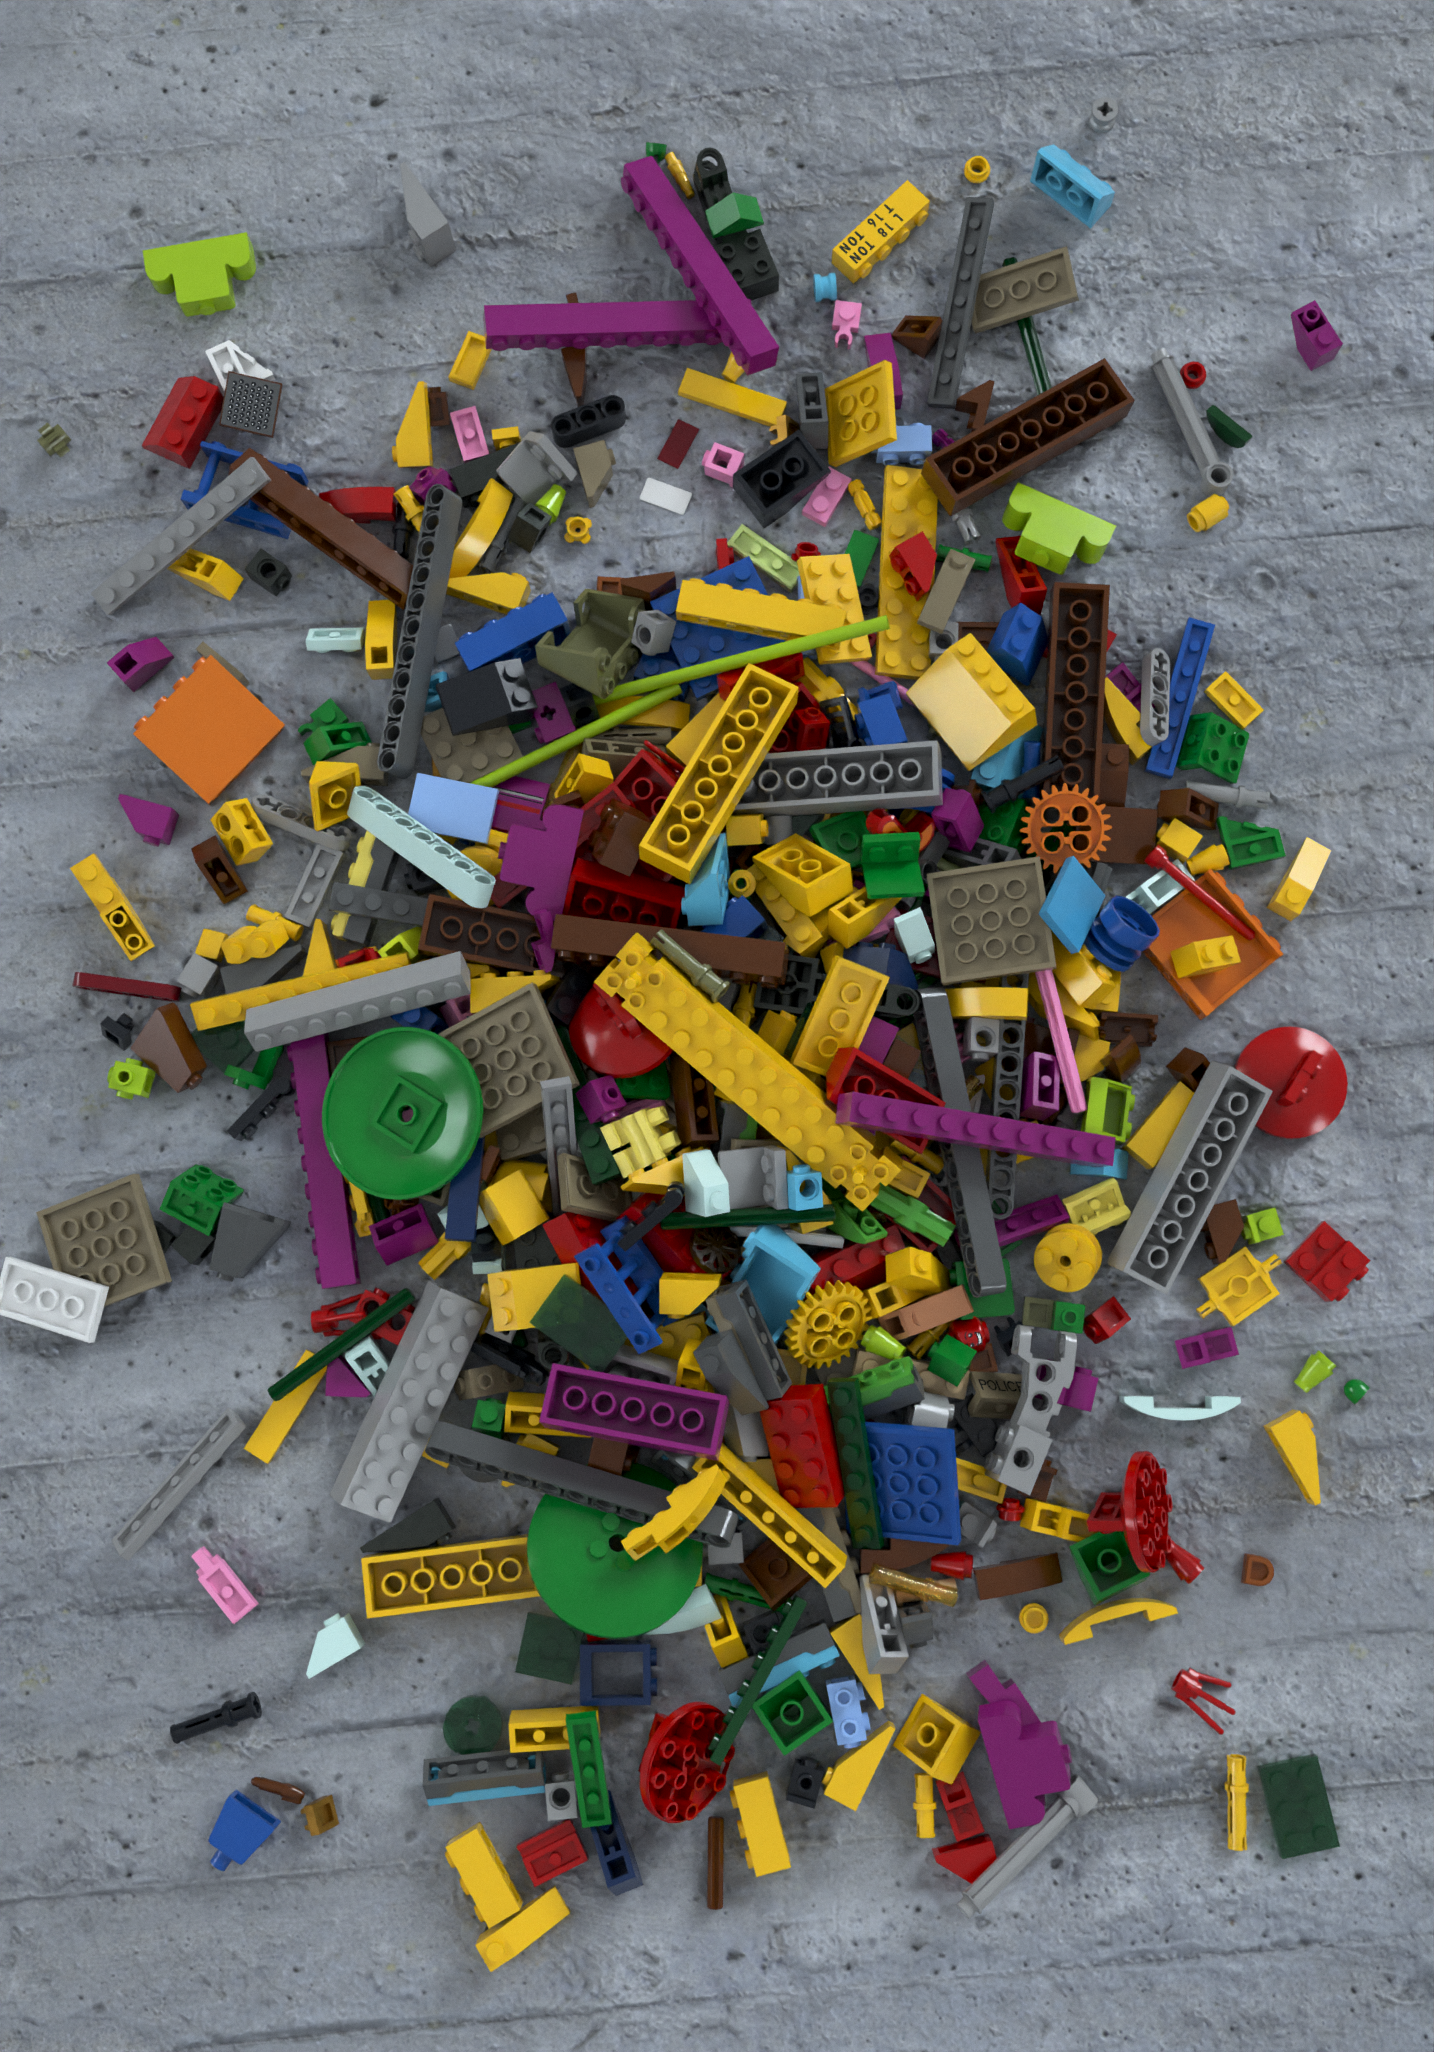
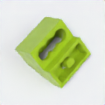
M1090 1077L1086 1083L1085 1100L1087 1110L1082 1115L1081 1131L1116 1137V1145L1125 1143V1140L1130 1138L1132 1123L1128 1122L1129 1111H1133L1135 1104V1095L1131 1094L1132 1087L1110 1079Z

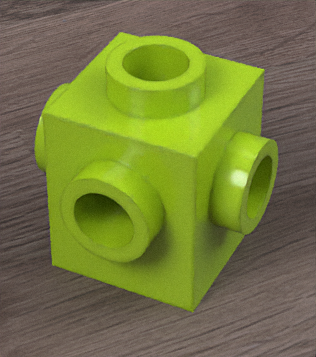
M126 1058L125 1063L115 1061L114 1067L112 1066L108 1072V1088L117 1091L116 1096L133 1100L134 1095L149 1099L156 1072L142 1067V1061Z

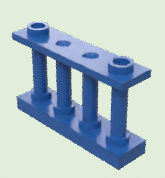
M201 441L200 447L209 459L198 489L194 490V492L184 490L180 500L187 510L208 494L219 461L232 464L243 454L242 452L229 449L224 444L216 441L211 443ZM268 460L280 470L286 471L298 483L307 486L309 481L301 467L292 463L284 465ZM249 500L248 505L240 506L224 520L285 539L289 538L291 532L289 527L271 514L260 512L259 506Z
M625 1215L605 1226L600 1231L606 1239V1242L601 1247L596 1243L577 1253L574 1257L638 1354H641L663 1342L656 1331L661 1324L665 1327L679 1319H671L667 1317V1314H659V1279L663 1274V1270L642 1238L626 1252L617 1244L621 1235L619 1230L629 1221ZM613 1251L623 1265L618 1271H616L608 1259V1256ZM628 1276L631 1277L639 1289L634 1295L631 1294L624 1283ZM645 1300L655 1313L650 1320L640 1307Z

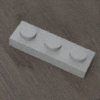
M317 843L284 918L312 929L345 857L343 852Z

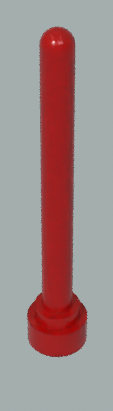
M1159 844L1144 859V862L1151 868L1156 867L1158 870L1160 868L1246 940L1250 941L1255 938V932L1170 862L1168 860L1169 856L1166 854L1167 851Z

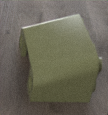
M585 588L573 602L577 626L559 647L555 646L553 632L548 631L535 645L537 661L541 667L602 699H606L643 654L640 648L631 643L638 612L646 611L644 599ZM585 602L584 612L582 613L583 603Z

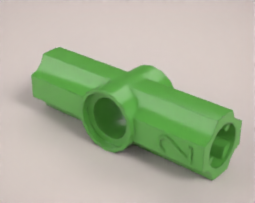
M880 1182L878 1196L869 1205L892 1217L893 1221L913 1233L917 1232L944 1247L956 1225L930 1211V1208L909 1195L906 1197L889 1186L885 1187Z

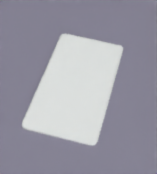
M647 478L640 495V500L684 515L692 493L658 480Z

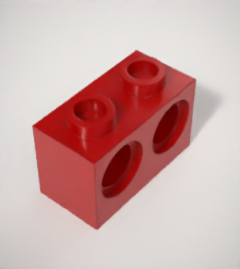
M375 1287L374 1291L365 1289L354 1312L362 1311L364 1315L349 1321L355 1324L369 1315L367 1307L370 1302L376 1301L381 1306L389 1300L390 1294ZM409 1304L397 1313L402 1314L405 1318V1326L401 1330L393 1327V1316L375 1329L373 1333L399 1345L416 1307Z

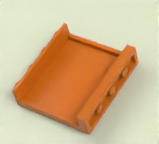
M212 655L207 659L202 656L192 666L194 672L188 678L185 676L181 677L172 687L175 691L168 698L166 696L160 698L153 706L156 711L149 718L143 716L134 725L136 731L133 733L137 739L209 805L285 728V724Z
M1211 868L1195 882L1255 932V938L1250 941L1246 940L1185 889L1152 915L1160 930L1159 936L1148 949L1142 951L1199 1020L1208 1016L1219 1005L1283 955L1279 942L1264 932L1261 921L1255 915H1250L1244 908L1243 900L1237 894H1232L1225 886V879L1218 872L1214 873ZM1233 935L1241 960L1240 963L1217 972L1178 979L1171 951L1192 942Z

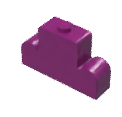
M552 804L544 810L542 815V821L546 827L545 830L513 823L509 827L507 842L500 843L498 859H503L500 879L505 882L533 887L525 897V905L531 915L535 911L546 909L550 911L552 920L555 921L556 914L562 915L584 812L583 809L562 804Z
M999 1701L979 1705L978 1723L1009 1829L1036 1825L1045 1816V1794L1066 1791L1071 1787L1068 1763H1072L1069 1745H1063L1057 1722L1054 1720L1022 1726V1711L1014 1702Z

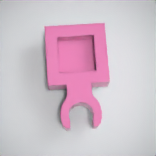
M835 301L832 330L838 331L834 343L836 348H838V341L840 339H846L848 341L847 349L851 348L852 334L850 332L858 333L862 303Z

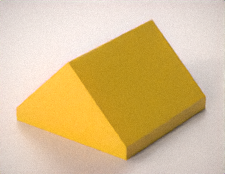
M316 762L309 781L314 829L317 832L350 818L347 815L353 789L356 786H361L358 764Z
M521 1169L480 1192L479 1205L502 1246L550 1219Z

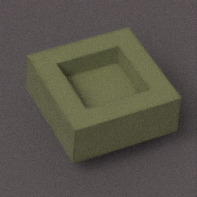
M1024 1296L1022 1324L1051 1329L1054 1300Z

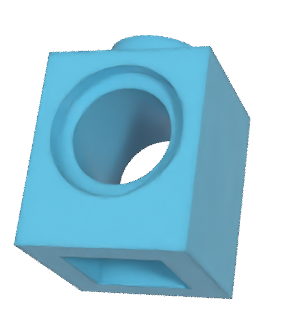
M806 1164L792 1166L793 1170L786 1171L788 1208L795 1211L822 1208V1173L810 1169V1165ZM805 1180V1188L800 1192V1185Z

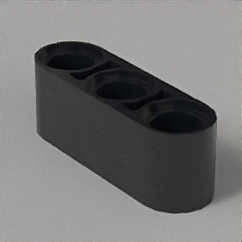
M609 395L555 416L551 422L554 442L561 448H569L621 428L626 422L624 401L619 396ZM614 409L620 411L616 415L608 414L609 411ZM586 419L594 420L592 424L583 423ZM563 428L570 430L566 434L558 433Z

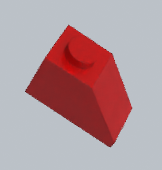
M989 1833L932 1848L936 1863L971 1884L997 1859Z

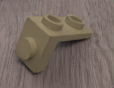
M496 1364L460 1371L454 1384V1390L458 1395L459 1401L524 1388L523 1378L507 1372Z

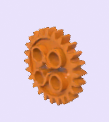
M1064 783L1062 790L1059 792L1055 785H1052V794L1048 795L1046 791L1042 790L1041 796L1043 799L1040 801L1033 797L1032 801L1035 807L1025 808L1030 817L1021 818V821L1028 825L1026 828L1020 829V832L1027 834L1028 837L1022 840L1021 843H1030L1031 847L1026 851V854L1035 852L1037 854L1035 857L1040 856V860L1044 861L1042 869L1045 870L1051 864L1053 865V872L1057 873L1065 859L1074 856L1080 864L1083 863L1085 867L1090 868V858L1096 861L1100 860L1096 853L1097 850L1104 852L1107 850L1101 843L1102 841L1111 840L1109 836L1104 835V831L1112 829V826L1104 824V820L1111 816L1110 814H1101L1100 811L1106 805L1101 804L1097 806L1095 804L1099 797L1098 795L1093 796L1091 799L1087 797L1089 793L1088 788L1081 794L1078 793V784H1075L1072 791H1068V786ZM1075 807H1083L1087 811V818L1084 822L1079 823L1072 818V811ZM1047 808H1054L1058 811L1059 819L1056 823L1051 824L1044 820L1043 814ZM1063 821H1067L1070 827H1091L1090 831L1069 832L1068 837H1064L1063 832L1042 833L1040 831L1042 827H1060L1063 825ZM1076 835H1083L1088 841L1087 847L1083 851L1076 850L1073 847L1072 841ZM1048 836H1055L1059 840V848L1054 852L1048 851L1044 847V840Z

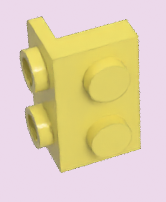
M1114 1177L1062 1200L1064 1208L1070 1217L1069 1223L1086 1228L1094 1236L1111 1226L1122 1224L1131 1216V1211L1125 1205L1118 1182Z

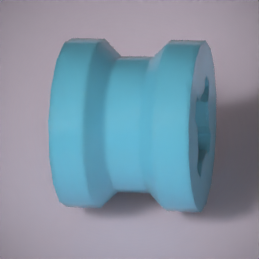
M829 273L827 276L814 274L815 302H821L822 299L836 301L837 285L835 273Z

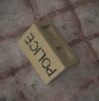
M971 1371L969 1377L976 1393L967 1408L970 1416L1011 1419L1021 1395L1022 1374Z

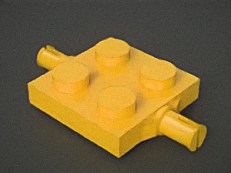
M1246 1246L1240 1248L1230 1255L1226 1262L1216 1265L1198 1278V1281L1206 1290L1209 1300L1196 1308L1197 1313H1200V1317L1204 1319L1214 1310H1217L1223 1314L1231 1326H1235L1280 1294L1271 1282L1268 1272L1281 1265V1260L1278 1259L1279 1257L1276 1254H1273L1261 1263L1253 1257Z

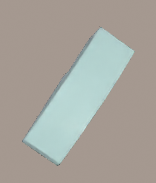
M1176 859L1174 862H1172L1188 877L1195 881V879L1191 876V874L1187 871V869L1183 866L1179 859ZM1161 870L1126 896V898L1136 902L1149 914H1152L1181 892L1184 887L1164 870Z
M704 1584L694 1589L689 1599L675 1616L657 1629L646 1634H670L686 1631L722 1618L716 1601L707 1585Z

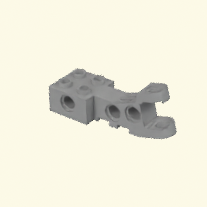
M1017 1325L1013 1334L1011 1353L1023 1362L1021 1395L1010 1422L1006 1421L1005 1425H1001L996 1433L995 1441L997 1444L994 1452H990L985 1460L984 1468L986 1471L984 1475L1030 1495L1052 1442V1439L1049 1438L1051 1433L1046 1431L1052 1414L1058 1416L1062 1405L1057 1404L1063 1387L1069 1389L1073 1380L1077 1336L1073 1332L1059 1331L1055 1341L1053 1360L1032 1358L1033 1354L1030 1353L1031 1330H1034L1032 1326ZM1043 1364L1046 1368V1376L1042 1380H1038L1036 1369ZM1040 1394L1043 1398V1404L1040 1408L1034 1409L1032 1399L1035 1395ZM1017 1452V1458L1013 1461V1456Z

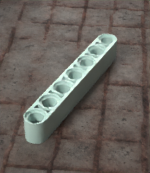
M366 786L354 787L347 815L353 821L468 905L475 908H486L488 906L496 881L493 875L375 790Z

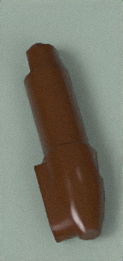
M254 1777L251 1779L253 1786L258 1787L260 1790L280 1795L282 1797L281 1800L301 1804L302 1799L305 1797V1792L292 1784L281 1783L264 1777Z

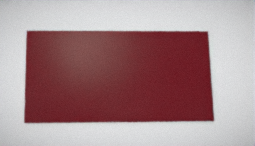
M678 419L657 459L679 469L699 428Z

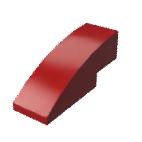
M353 487L319 493V498L330 503L334 509L344 516L351 518L355 523L371 524V520L395 521L397 499L394 497V493H396L394 487Z
M801 652L753 664L789 683L805 675L803 653ZM746 666L717 675L721 699L727 700Z

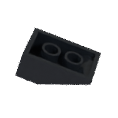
M797 430L733 474V489L765 529L789 512L831 473V470L801 431Z
M520 658L494 662L436 685L453 736L529 722L538 708Z

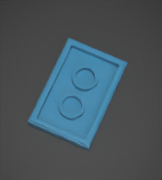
M1071 856L1065 859L1039 915L1067 950L1074 954L1080 951L1106 895L1078 860Z

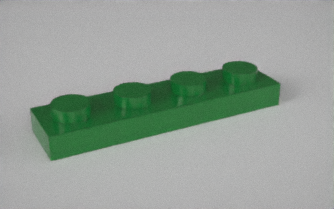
M596 1710L566 1714V1727L582 1828L612 1824Z

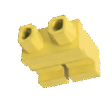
M664 1106L648 1107L600 1127L610 1151L628 1143L631 1145V1147L613 1155L623 1178H626L627 1175L640 1168L644 1169L656 1161L671 1155V1151L681 1144L675 1130L663 1135L659 1128V1124L669 1120V1115Z

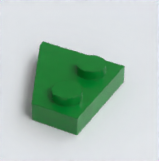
M1224 816L1216 819L1222 845L1228 855L1229 870L1278 860L1286 856L1279 829L1266 826L1258 827L1254 823L1245 821L1243 823L1228 820V817Z

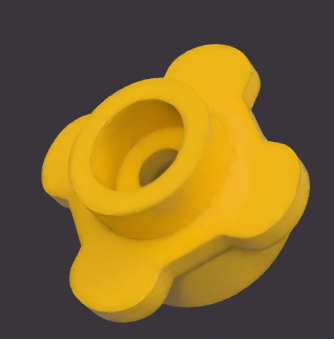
M569 517L565 522L567 526V533L564 535L566 542L579 541L583 544L589 543L591 540L589 535V528L592 527L591 520L582 517Z

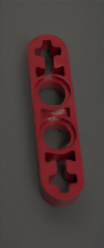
M75 972L72 984L73 987L84 990L169 1002H179L182 990L181 987L169 984Z

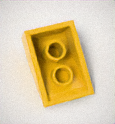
M796 833L752 857L755 865L789 904L809 917L853 893L850 863Z
M578 1262L511 1269L487 1274L494 1332L586 1321Z

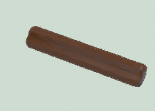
M711 1816L708 1818L707 1907L708 1909L719 1910L723 1908L724 1819L721 1816Z

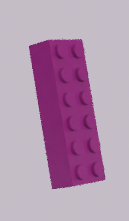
M552 1363L539 1422L549 1429L718 1461L730 1401L726 1395Z

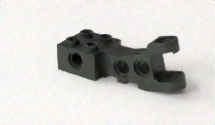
M711 147L700 151L693 174V182L704 213L707 209L732 193L723 157L718 150ZM705 157H713L717 162V166L708 160H702ZM761 229L747 233V230L715 238L718 244L713 245V248L747 299L752 301L779 291V273Z
M789 955L785 986L778 985L777 989L760 987L761 983L757 982L754 1008L765 1012L771 1010L779 1014L781 1010H784L798 1017L808 1018L827 976L821 974L822 962L817 958ZM887 984L874 1015L889 1019H898L911 1015L919 1007V996L909 987ZM905 994H907V995L911 998V1006H910V1000H909V998H908ZM897 998L902 1001V1009L897 1005Z
M546 1220L513 1240L517 1269L562 1264L542 1226L550 1220ZM569 1323L537 1327L538 1356L541 1365L548 1371L547 1377L549 1378L552 1363L560 1361L557 1364L574 1367Z

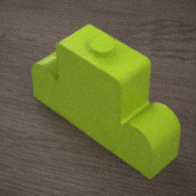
M247 232L142 250L145 271L154 289L161 294H170L175 291L177 302L187 317L201 314L212 315L218 311L235 308L232 278L235 277L237 280L246 281L252 278L256 272L254 249Z
M1017 482L1002 516V522L1008 529L1013 531L1023 530L1014 552L1015 555L1059 575L1065 573L1073 554H1077V557L1084 563H1098L1116 528V525L1019 482Z

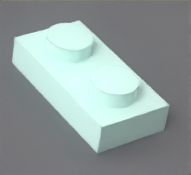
M364 627L309 629L306 638L307 651L325 653L330 650H343L344 652L361 650L365 639Z

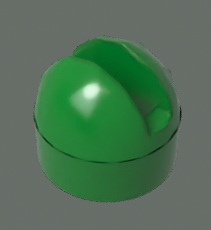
M646 142V157L657 155V163H660L666 156L667 145Z
M1352 1379L1345 1384L1344 1394L1355 1405L1370 1387L1359 1379Z

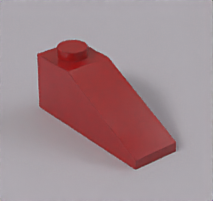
M1021 536L996 538L995 543L1002 578L1010 607L1013 608L1022 603L1038 615H1041L1047 588L1036 565L1015 555L1014 552Z

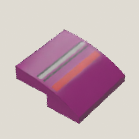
M514 776L492 787L498 789L499 794L491 829L508 833L509 827L513 823L536 828L538 821H542L543 811L550 793V784Z

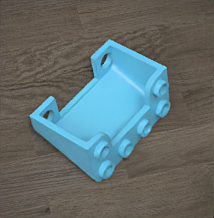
M777 1224L759 1225L755 1232L750 1233L743 1244L745 1250L742 1253V1257L745 1260L742 1265L740 1263L736 1265L730 1278L733 1279L732 1283L747 1280L776 1345L788 1326L785 1323L786 1320L793 1317L790 1311L798 1309L797 1301H803L806 1292L810 1289L821 1268ZM709 1315L705 1324L719 1333L713 1316Z

